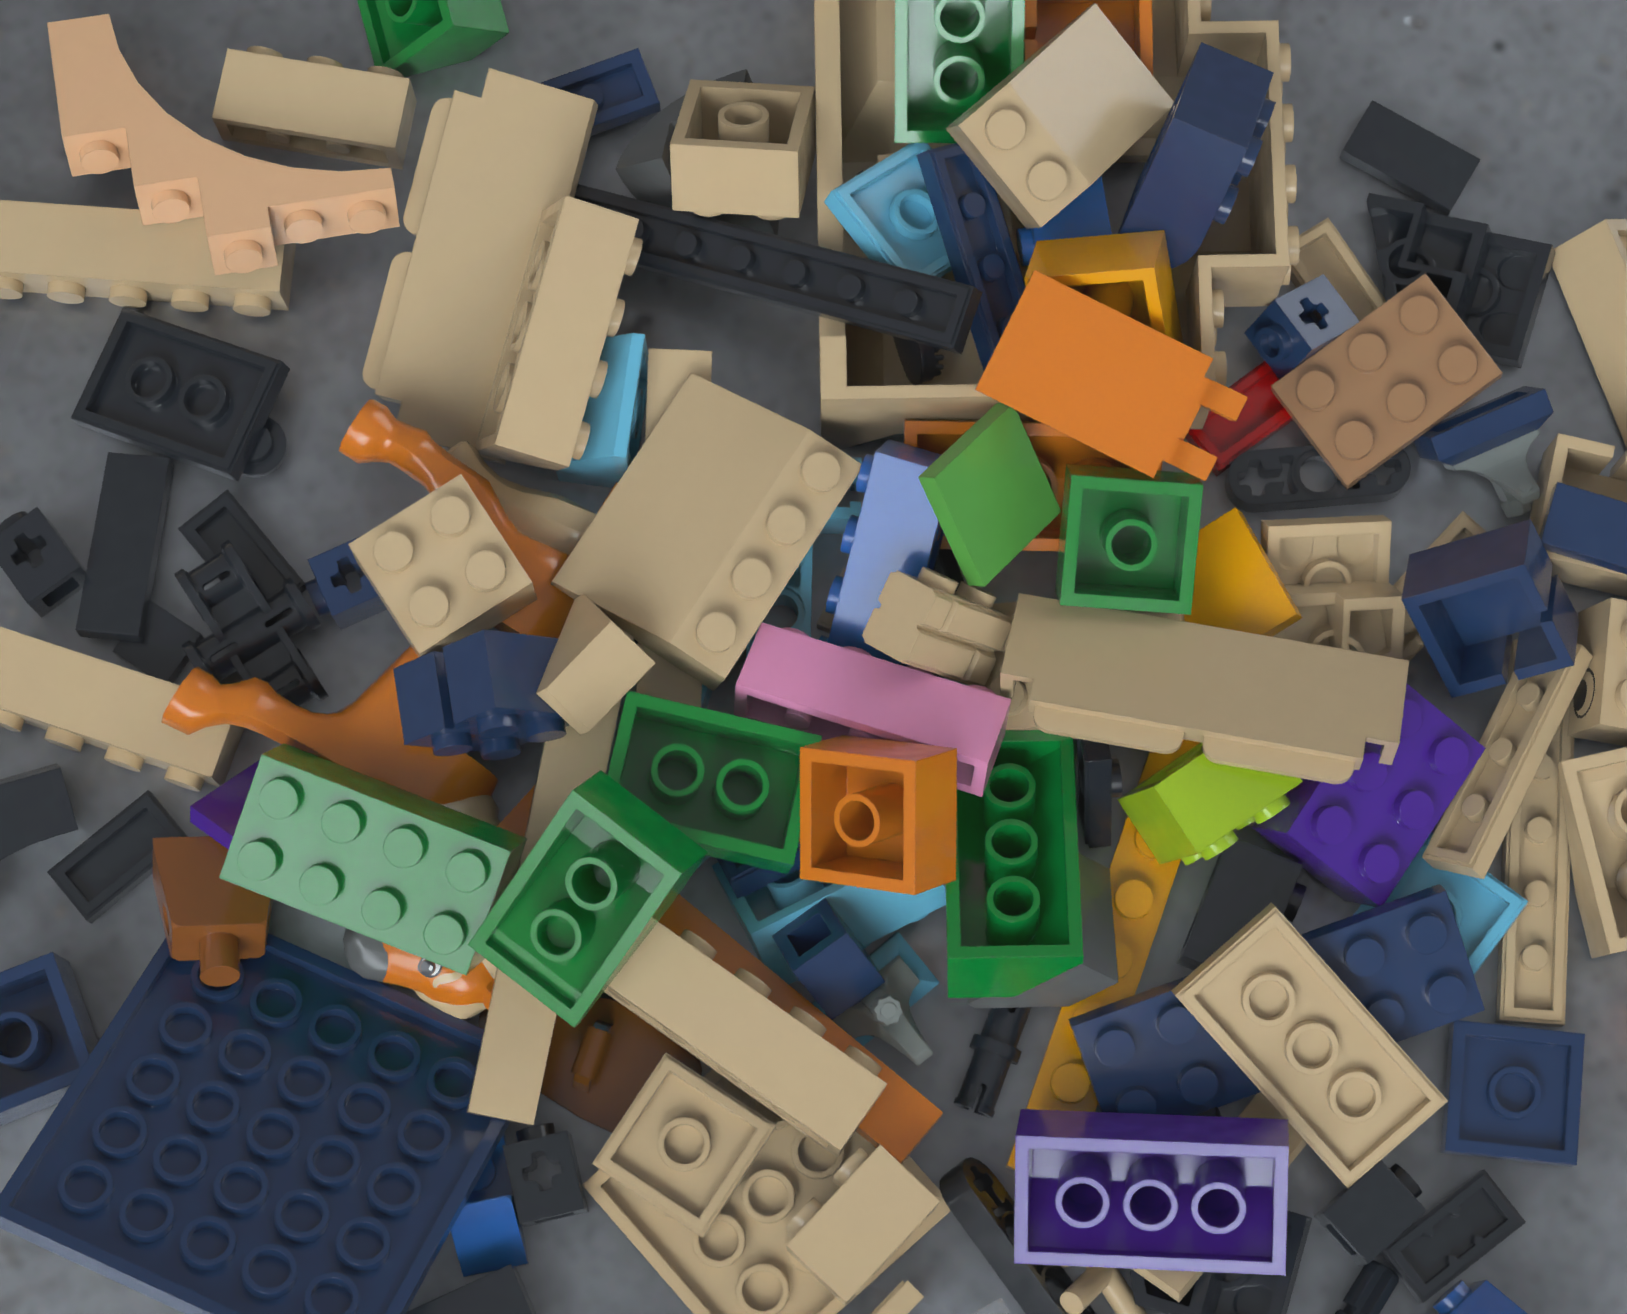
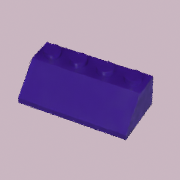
M1021 1109L1015 1135L1014 1264L1286 1276L1289 1166L1288 1119Z

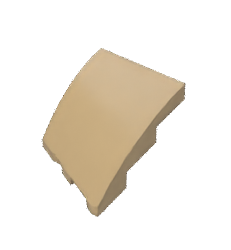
M1385 515L1261 520L1260 544L1303 617L1273 637L1402 659L1405 606L1401 600L1402 593L1389 583L1392 521Z

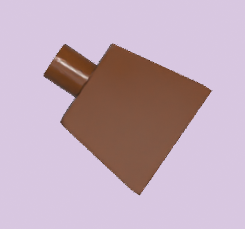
M210 836L153 838V885L170 956L178 961L199 960L200 979L209 986L222 987L237 982L240 978V959L259 958L265 955L273 899L220 879L219 876L228 849Z

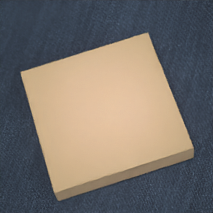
M665 1053L592 1164L704 1238L773 1133L776 1125L668 1053Z

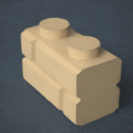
M922 567L918 577L898 570L890 572L878 599L881 607L874 608L862 637L865 640L864 643L901 663L968 685L985 686L997 660L994 652L1001 651L1010 632L1012 621L1010 616L992 608L997 598L995 595L977 586H968L967 582L964 581L960 582L957 591H955L958 582L934 570Z

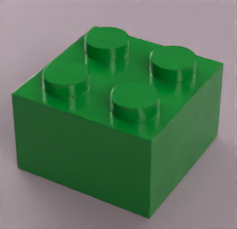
M1066 464L1055 593L1059 604L1064 606L1191 615L1203 496V483L1201 480L1186 472L1157 470L1154 478L1132 468Z

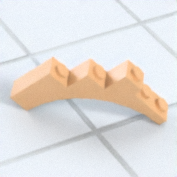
M109 14L47 23L61 135L72 177L87 174H105L114 170L131 168L134 190L143 226L157 223H177L184 219L204 216L206 235L215 275L234 272L249 273L260 268L278 266L275 250L277 245L290 243L304 244L317 239L355 233L370 234L381 229L400 227L391 168L352 171L294 168L244 156L201 137L166 113L138 83L118 48Z

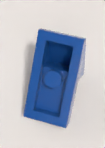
M503 1134L451 1229L463 1277L497 1271L510 1264L516 1267L529 1264L523 1228L519 1224L502 1147L507 1145L505 1134Z

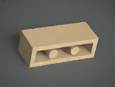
M250 46L247 48V51L227 48L212 119L222 140L402 170L417 100L410 79L404 78L400 72L388 67L371 66L367 71L344 68L340 62L322 56H311L307 58V61L283 58L281 53L262 46Z

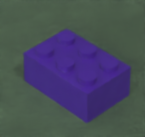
M1406 684L1400 743L1392 765L1379 763L1380 744L1365 742L1360 770H1353L1352 776L1348 781L1342 784H1330L1302 779V783L1285 794L1290 801V805L1261 824L1255 822L1252 828L1292 860L1302 864V868L1344 901L1373 907L1383 905L1486 748L1410 685Z

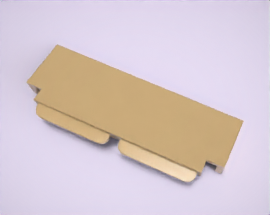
M492 68L488 69L481 98L454 90L452 98H442L432 107L403 216L404 226L410 233L416 235L412 252H401L391 262L362 373L364 382L375 390L377 396L383 400L401 404L397 420L426 430L434 442L446 451L461 441H468L474 447L476 445L541 213L565 195L575 197L598 104L593 99ZM481 455L483 460L504 465L506 463V460Z
M1019 593L1000 672V696L1013 698L1016 681L1032 683L1028 712L1034 713V723L1044 733L1161 754L1174 753L1182 745L1183 739L1203 743L1202 750L1205 757L1214 763L1330 784H1342L1350 779L1353 770H1360L1365 742L1380 744L1379 763L1392 765L1400 743L1409 660L1115 609L1060 605L1057 599Z

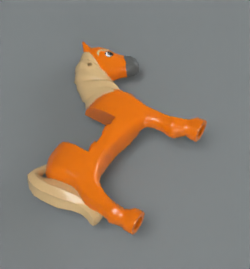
M369 399L349 426L341 441L339 452L356 463H390L420 483L428 493L433 492L462 474L533 582L537 600L500 622L494 628L502 632L559 638L574 599L551 585V582L597 514L562 495L528 488L500 477L485 463L478 450L468 441H461L446 451L434 442L426 430L397 420L387 406L374 399ZM411 645L354 702L337 712L318 713L297 706L278 694L269 682L257 677L233 684L221 685L212 674L197 666L183 680L163 713L162 723L187 735L206 727L223 724L244 727L280 744L285 743L492 825L498 826L500 823L498 819L499 808L491 797L498 779L488 769L466 753L454 756H436L433 754L432 747L404 745L393 669L419 658ZM345 929L343 937L345 956L350 968L363 978L413 989L419 998L427 1004L462 1020L470 1019L489 1008L497 967L485 958L469 974L464 975L350 929Z

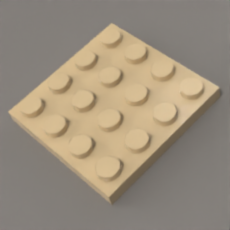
M712 1069L704 1078L774 1123L776 1128L704 1238L600 1169L582 1184L693 1314H838L846 1306L787 1251L786 1245L793 1236L787 1231L786 1226L813 1197L822 1205L830 1199L839 1189L833 1182L834 1174L860 1147L869 1156L876 1148L855 1131L839 1156L836 1157ZM910 1156L902 1165L940 1200V1203L852 1300L951 1212L942 1197L941 1191Z

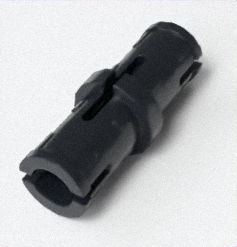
M1032 1007L1012 1008L1011 1013L1009 1008L989 1009L981 1035L974 1034L969 1047L975 1051L958 1096L954 1099L953 1103L965 1110L972 1109L980 1086H982V1092L974 1113L993 1118L995 1114L994 1109L1010 1064L1017 1065L1022 1051L1017 1049V1045Z

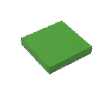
M996 403L918 477L968 586L985 587L1061 512L1017 411L1002 403Z

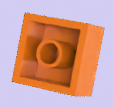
M841 735L800 747V879L917 895L956 880L957 748Z

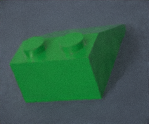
M600 770L571 791L468 946L575 1028L668 910L708 852Z

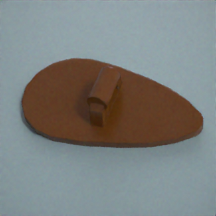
M599 998L575 1028L556 1014L540 1093L577 1117L613 1133L665 1053H668L701 1076L703 1070L698 1058L621 1003L612 999ZM485 1009L479 1015L478 1023L482 1029L485 1027L488 1009Z

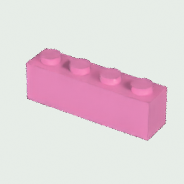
M762 622L735 685L734 715L821 735V741L841 735L957 748V789L982 797L1006 732L1011 699L996 695L992 690L980 685H963L934 676L929 671L913 666H902L873 657L868 652L857 647H840L814 639L796 628H779Z

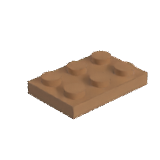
M1425 273L1271 385V391L1345 489L1348 490L1502 377L1503 372Z

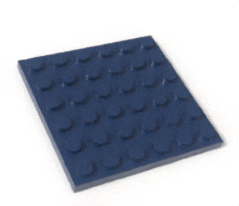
M268 933L265 955L259 958L240 959V978L237 982L222 987L209 986L200 979L199 960L178 961L170 956L167 939L165 938L0 1193V1228L185 1314H406L510 1123L507 1120L467 1113L484 1029L449 1015L440 1009L375 980L365 979L355 971Z

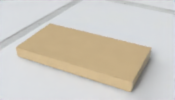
M1272 902L1171 990L1282 1116L1288 1119L1291 1126L1348 1189L1448 1102Z

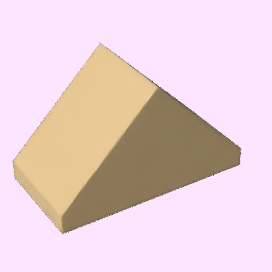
M583 594L575 598L536 694L581 735L589 732L642 678L655 662Z

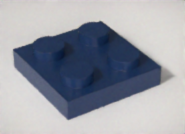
M1461 1020L1451 1022L1449 1024L1444 1095L1448 1102L1444 1104L1440 1153L1568 1167L1576 1166L1585 1034Z

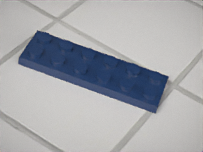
M1440 884L1300 934L1396 1043L1485 1010L1447 892ZM1187 976L1068 1019L1101 1112L1194 1116L1214 1107L1218 1108L1260 1093L1261 1091L1171 991Z

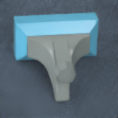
M896 932L869 954L884 978L885 983L866 995L860 1003L851 1006L832 1021L862 1046L866 1045L874 1037L880 1038L903 1053L918 1066L930 1057L933 1051L916 1026L910 1012V1007L940 982L902 935ZM816 1000L811 1002L816 1008H818L827 1017H829L821 1008V1006L816 1002Z

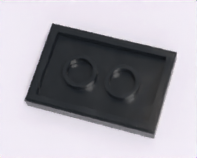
M123 307L71 419L84 428L239 482L290 368L281 360Z

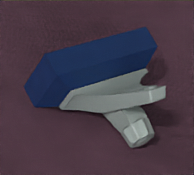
M1522 386L1441 421L1416 439L1414 444L1420 458L1442 463L1445 469L1472 471L1489 479L1500 499V505L1506 517H1517L1532 510L1531 502L1540 498V488L1529 471L1527 453L1533 441L1541 435L1539 428L1554 411L1544 388Z

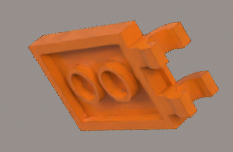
M1036 270L1033 271L975 388L976 391L1147 476L1154 478L1161 462L1164 461L1204 481L1207 480L1218 457L1184 441L1200 407L1202 406L1230 421H1236L1248 398L1233 389L1204 377L1213 358Z

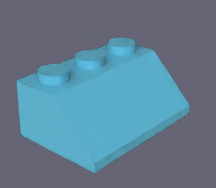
M719 863L712 865L713 871L758 959L787 984L799 981V979L792 972L772 936L824 898L828 900L864 948L885 935L909 923L919 921L929 913L946 905L944 885L917 895L800 879V869L767 884V886L746 897L742 896L737 899Z

